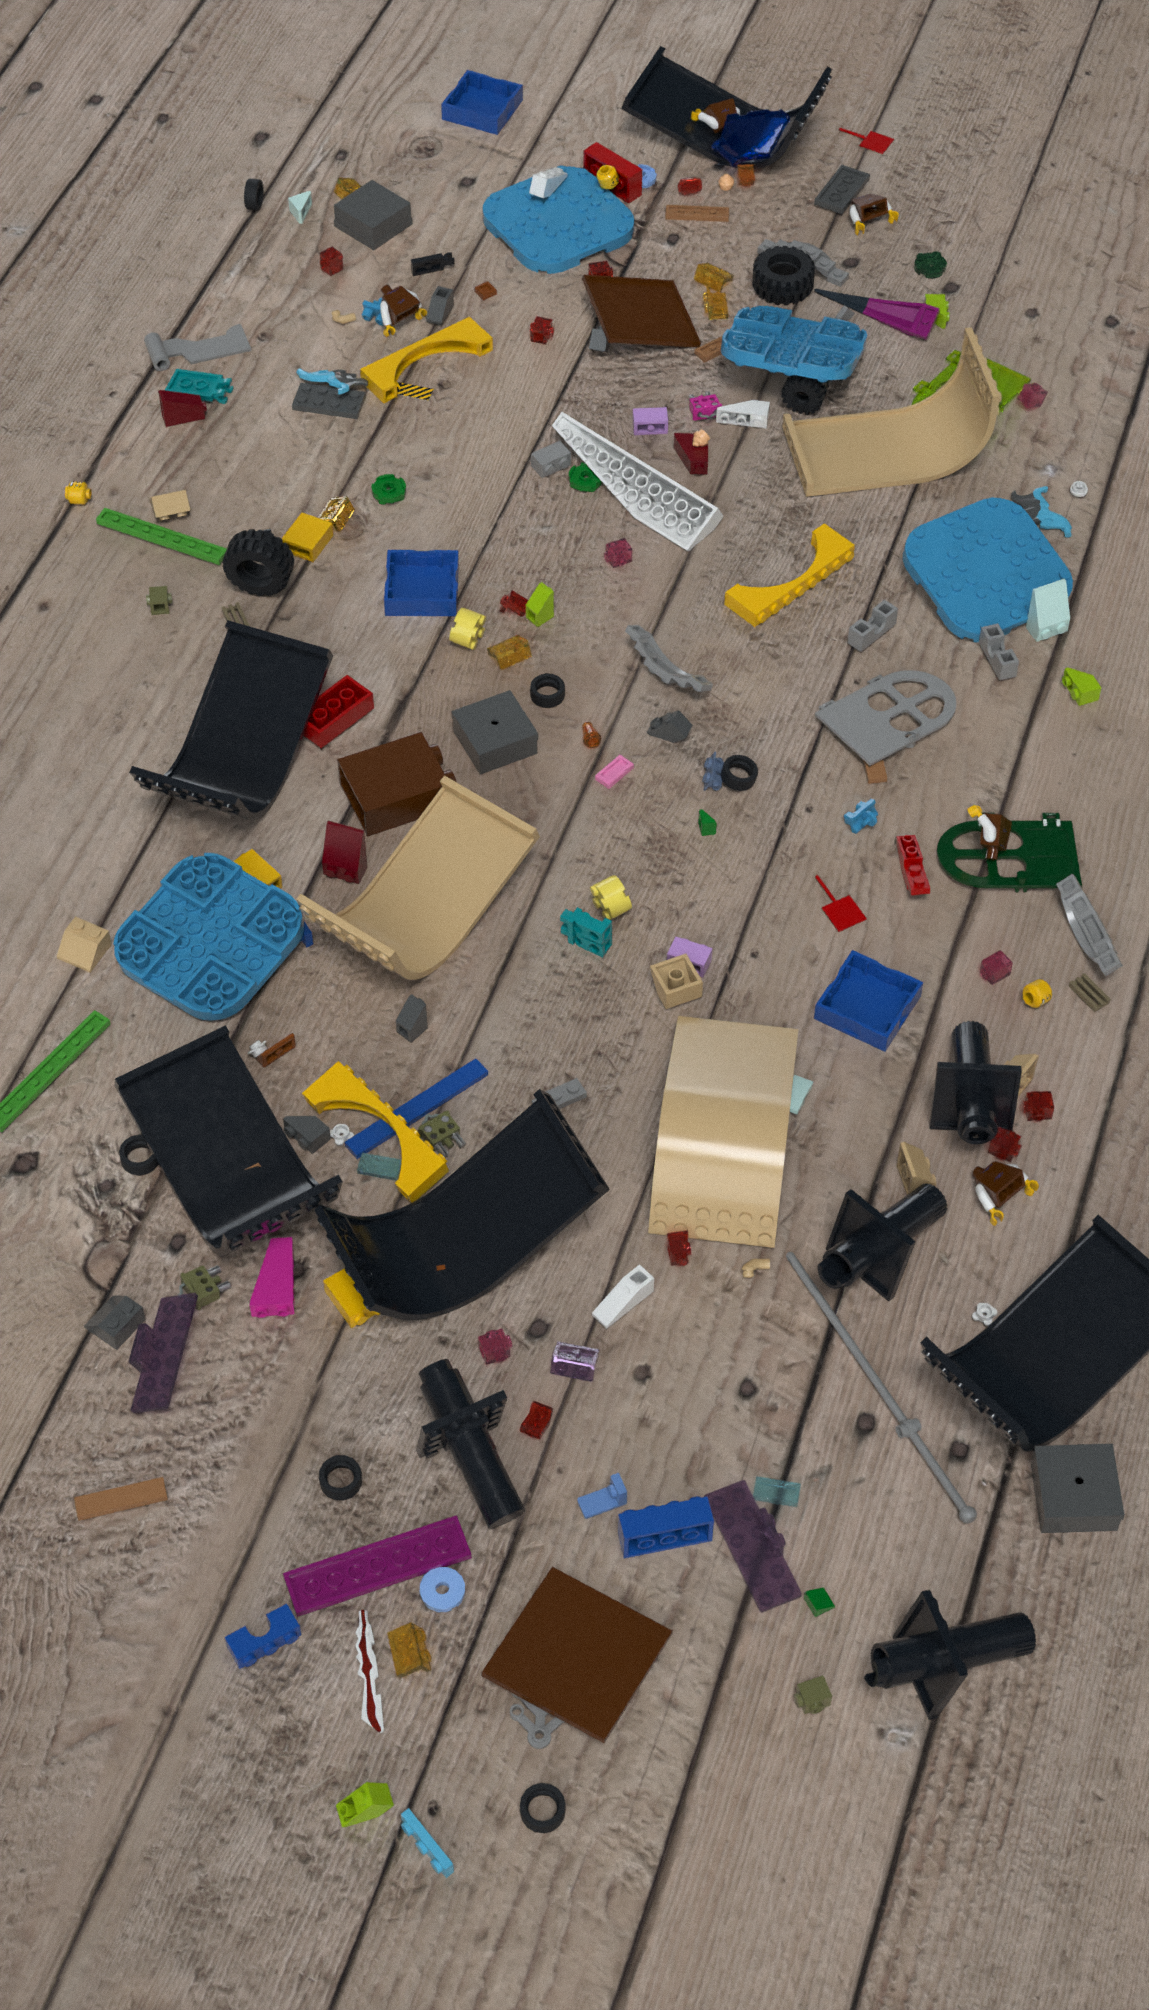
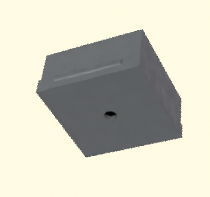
M373 180L334 204V227L373 251L413 224L411 203Z
M511 690L451 711L453 732L480 775L537 754L538 732Z
M1113 1444L1034 1446L1031 1469L1041 1533L1118 1531L1120 1522L1124 1519L1125 1514Z

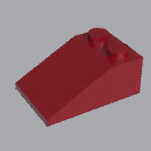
M332 821L327 822L322 857L324 875L345 880L349 883H360L368 868L364 830Z

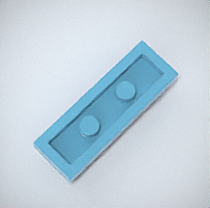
M409 1808L401 1814V1827L407 1836L412 1835L417 1841L415 1843L421 1854H427L432 1860L430 1864L438 1874L442 1872L445 1878L449 1877L454 1873L453 1863Z

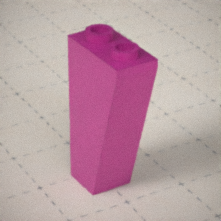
M292 1237L271 1238L250 1300L252 1317L264 1318L274 1315L284 1317L295 1314L294 1245Z

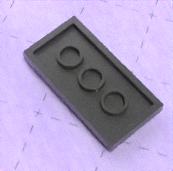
M841 165L814 199V205L843 214L851 204L852 199H855L869 181L870 174Z
M300 383L292 403V410L358 419L366 398V392L349 390L343 394H338L339 388Z

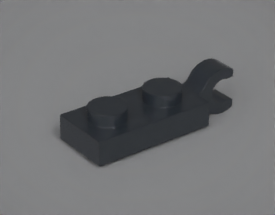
M452 252L445 253L444 256L442 253L411 259V273L413 276L441 271L444 270L446 265H454L455 259L452 258Z

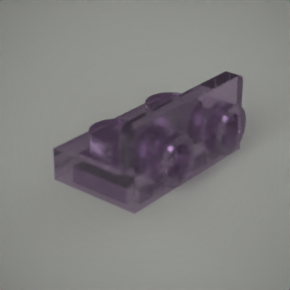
M557 1341L552 1355L550 1373L592 1382L600 1350Z

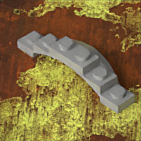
M765 239L758 247L757 253L759 254L763 251L765 252L768 248H774V246L796 247L797 250L801 249L811 257L815 268L827 278V282L841 287L849 279L848 272L836 268V262L832 261L826 253L812 244L796 240L793 242L779 240L777 243Z
M640 625L627 626L625 632L630 635L633 641L637 642L634 648L640 652L639 654L642 657L646 658L643 664L649 668L650 672L661 677L664 683H677L682 688L692 687L698 692L711 691L714 684L702 674L692 675L675 666L663 654L651 633L647 632Z
M1071 874L1056 885L1061 893V900L1068 921L1084 952L1092 961L1098 963L1105 976L1122 967L1123 965L1112 944L1111 937L1087 895L1083 892L1076 877Z

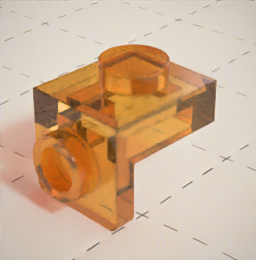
M753 164L738 165V185L745 187L754 185Z

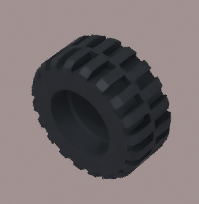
M774 246L772 249L768 248L756 257L753 264L752 286L754 291L763 300L766 299L767 302H773L776 305L796 304L798 301H803L811 294L814 287V262L807 253L805 254L801 249L797 250L796 247Z
M255 529L244 530L235 534L230 540L222 562L223 570L228 580H231V583L234 586H238L241 591L245 590L251 595L271 596L273 593L281 592L286 587L294 567L293 553L291 549L289 550L287 543H283L280 537H275L271 532L266 533L260 529L258 531H255Z

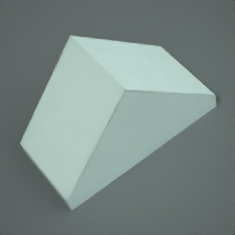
M311 191L288 198L289 211L300 224L303 223L312 206Z

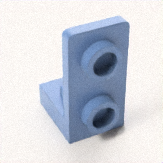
M619 1473L610 1476V1485L608 1487L581 1496L577 1499L584 1518L587 1519L626 1505L627 1490Z

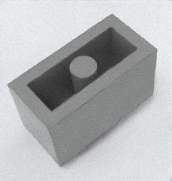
M561 441L531 453V467L541 478L571 466V452Z

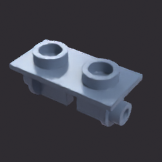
M716 752L710 758L708 757L704 763V768H706L702 780L704 782V791L708 787L715 791L722 787L721 770L724 761L722 758H716Z

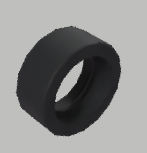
M249 178L244 189L245 208L260 210L264 197L263 182L261 179Z
M545 673L538 675L532 680L530 685L532 701L542 708L558 706L565 697L564 681L554 674ZM549 686L556 688L558 692L552 695H543L537 690Z
M744 755L728 757L721 770V778L725 785L737 791H745L752 788L758 776L756 763ZM734 767L742 768L750 777H736L729 769Z
M141 1134L127 1138L121 1144L119 1150L122 1167L126 1172L138 1176L154 1171L159 1165L153 1154L143 1162L137 1163L128 1160L127 1155L136 1148L142 1147L150 1150Z
M336 1455L327 1459L319 1470V1482L323 1493L328 1498L334 1500H347L356 1495L362 1486V1473L359 1464L353 1458L346 1455ZM337 1468H346L353 1472L354 1480L348 1486L336 1488L328 1483L327 1477L331 1471Z
M538 1783L525 1790L520 1801V1815L528 1829L544 1834L554 1831L563 1822L566 1803L563 1794L557 1787L548 1783ZM541 1795L553 1798L557 1805L554 1817L546 1821L532 1818L528 1807L533 1798Z

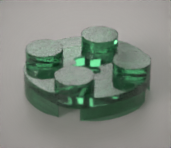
M938 251L919 253L916 255L914 262L915 272L918 275L920 273L925 275V278L928 279L941 277L947 267L945 258Z

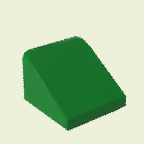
M699 809L698 824L701 835H715L716 821L703 809Z
M824 1587L808 1590L804 1593V1600L814 1617L835 1608Z

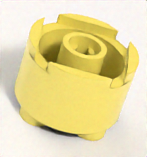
M461 608L454 619L456 623L454 628L451 627L449 640L475 650L478 637L482 638L485 628L482 626L486 621V616Z
M612 875L590 887L595 897L592 899L597 909L601 908L603 910L602 915L604 919L612 920L632 909L629 895H625L624 890L626 889L617 876Z

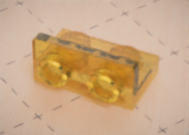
M338 178L334 193L343 199L362 186L353 178Z
M707 262L698 264L694 280L721 292L723 285L726 282L732 281L734 275Z
M706 286V292H703V302H706L704 308L705 313H708L709 320L728 319L725 292L711 293L710 286Z
M347 496L330 498L318 518L331 522L336 531L340 532L355 509Z
M519 635L487 648L488 655L497 660L498 667L501 670L532 656L528 640Z
M410 1622L387 1633L398 1677L402 1678L420 1669L425 1672L431 1671V1655L425 1644L427 1637L421 1627Z

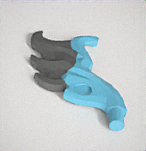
M298 369L296 372L304 380L328 382L330 386L338 387V394L348 392L355 385L362 384L368 386L366 379L357 378L356 374L346 373V370L341 369L332 371L320 370L316 372H306Z
M1047 486L1039 487L1028 495H1018L1016 490L1012 492L1011 500L1020 505L1036 525L1040 524V528H1057L1064 531L1066 538L1072 536V527L1069 521L1062 515L1050 511L1048 502L1041 495V493L1048 491Z

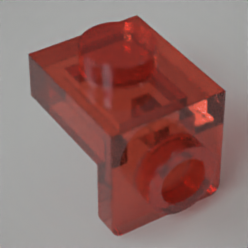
M512 590L500 600L501 607L499 611L503 613L508 608L523 617L526 614L528 600Z
M533 1401L530 1412L522 1422L519 1432L540 1439L550 1425L553 1408Z

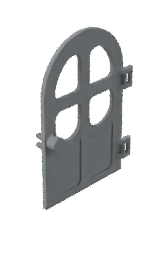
M907 670L894 672L884 677L878 675L867 681V686L836 702L830 700L819 706L820 710L815 712V716L871 766L905 747L913 748L916 741L949 723L955 714L956 697L949 685L940 678L921 671ZM902 681H916L925 684L927 689L911 698H906L892 685ZM877 692H885L897 705L886 711H876L869 706L868 698ZM931 697H939L944 702V709L937 718L930 719L916 708V705ZM906 712L918 721L921 726L912 731L905 732L893 728L889 721L893 717Z

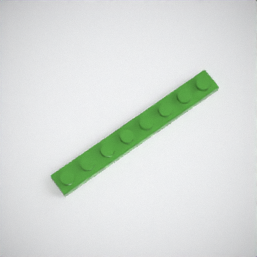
M104 508L96 518V522L99 525L217 565L222 563L227 548L108 508Z
M94 1010L0 1103V1132H3L111 1024L110 1019Z

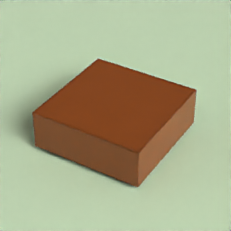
M488 281L474 287L475 293L482 300L497 295V290Z

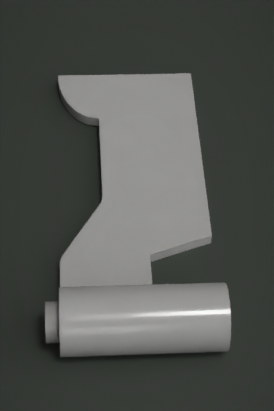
M241 324L229 328L226 331V335L200 341L177 338L162 341L157 333H149L144 338L154 368L158 371L168 369L170 366L169 358L180 355L190 364H196L251 351Z

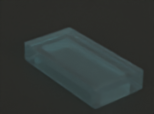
M362 1153L357 1174L397 1181L402 1160Z
M756 1476L753 1500L797 1507L801 1484Z

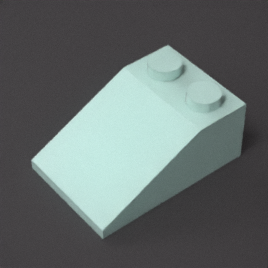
M1061 579L1033 589L1026 629L1035 641L1048 639L1068 631L1070 611L1066 580Z

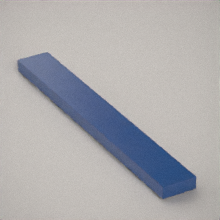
M475 1058L395 1109L393 1113L396 1116L400 1114L406 1120V1125L410 1126L488 1076V1070ZM380 1119L345 1141V1147L356 1159H359L396 1135V1132L390 1125Z

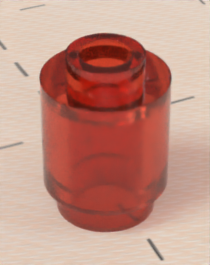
M697 177L683 178L678 183V191L682 195L698 193V191L702 190V181Z

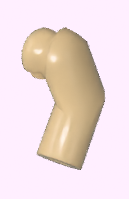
M339 310L331 312V318L335 322L345 324L356 321L354 313L340 315Z
M751 1259L742 1266L743 1277L752 1278L754 1276L753 1272L756 1269H770V1259Z

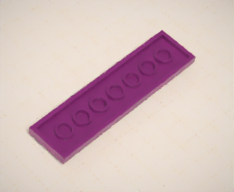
M456 1515L285 1572L283 1577L296 1616L299 1617L424 1575L432 1569L447 1567L471 1559L472 1554Z

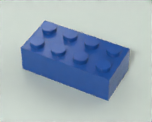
M696 1496L682 1502L671 1501L661 1506L650 1505L641 1510L635 1511L630 1509L618 1514V1538L624 1559L712 1541L714 1519L708 1496L702 1498Z

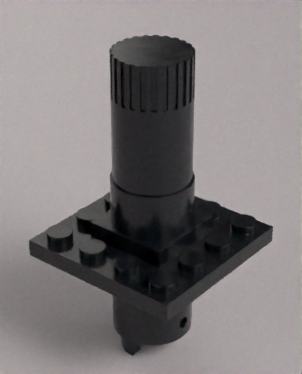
M974 1021L960 1023L952 1032L954 1062H937L929 1126L930 1129L958 1130V1135L963 1141L970 1144H984L994 1139L997 1132L1012 1133L1022 1068L1016 1065L991 1064L989 1036L986 1027L982 1023Z
M922 1184L890 1208L880 1213L850 1189L845 1193L826 1246L827 1251L823 1255V1261L817 1266L821 1280L828 1287L839 1289L842 1286L848 1287L861 1278L887 1301L892 1300L895 1297L916 1241L913 1238L946 1214L948 1205L946 1204L945 1196L934 1185Z
M442 1359L426 1366L418 1373L423 1383L420 1389L435 1421L421 1426L416 1448L419 1458L424 1456L430 1458L436 1455L438 1450L442 1448L445 1451L450 1450L488 1528H497L516 1519L525 1512V1508L489 1434V1431L496 1428L501 1420L507 1401L504 1390L474 1403L459 1370L453 1369L449 1359Z
M922 1591L892 1636L893 1640L873 1645L871 1649L873 1672L865 1674L864 1679L871 1687L878 1686L885 1689L913 1683L928 1719H936L968 1676L967 1670L1033 1653L1036 1647L1035 1630L1031 1620L1022 1612L948 1627L946 1620L943 1619L939 1611L938 1602L933 1597L931 1591Z

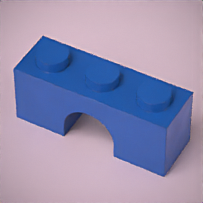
M287 1604L266 1614L270 1630L264 1636H253L244 1626L225 1637L226 1646L239 1669L252 1666L256 1663L257 1659L265 1655H272L279 1647L285 1644H292L301 1636L300 1625Z

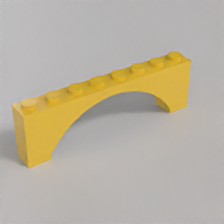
M469 316L361 368V378L368 381V386L366 387L384 404L397 397V381L402 372L413 362L442 352H464L481 357L493 351V338Z
M824 523L812 531L811 545L815 548L816 556L812 565L805 573L790 582L771 587H748L737 583L725 592L724 605L756 627L760 623H764L773 614L778 613L784 606L789 605L794 599L802 596L804 592L813 588L818 582L826 579L832 572L839 570L842 565L850 562L854 558L855 545Z
M339 1061L336 1062L302 1092L306 1102L319 1115L327 1110L354 1109L373 1114L390 1125L399 1138L402 1154L399 1179L395 1182L398 1191L410 1203H413L449 1172L446 1165L448 1161L441 1153L436 1154L433 1151V1146L427 1140L423 1142L419 1138L420 1134L413 1127L410 1129L406 1125V1120L400 1114L396 1116L393 1113V1108L387 1102L383 1104L379 1100L380 1096L373 1089L370 1091L367 1088L366 1082L361 1077L356 1078L353 1075L354 1071L347 1064L344 1066Z

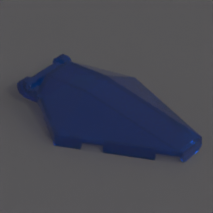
M769 109L750 111L746 115L741 116L738 113L727 114L721 138L712 144L711 149L720 153L730 162L733 168L740 162L769 158L787 127L790 116L782 109L771 112Z

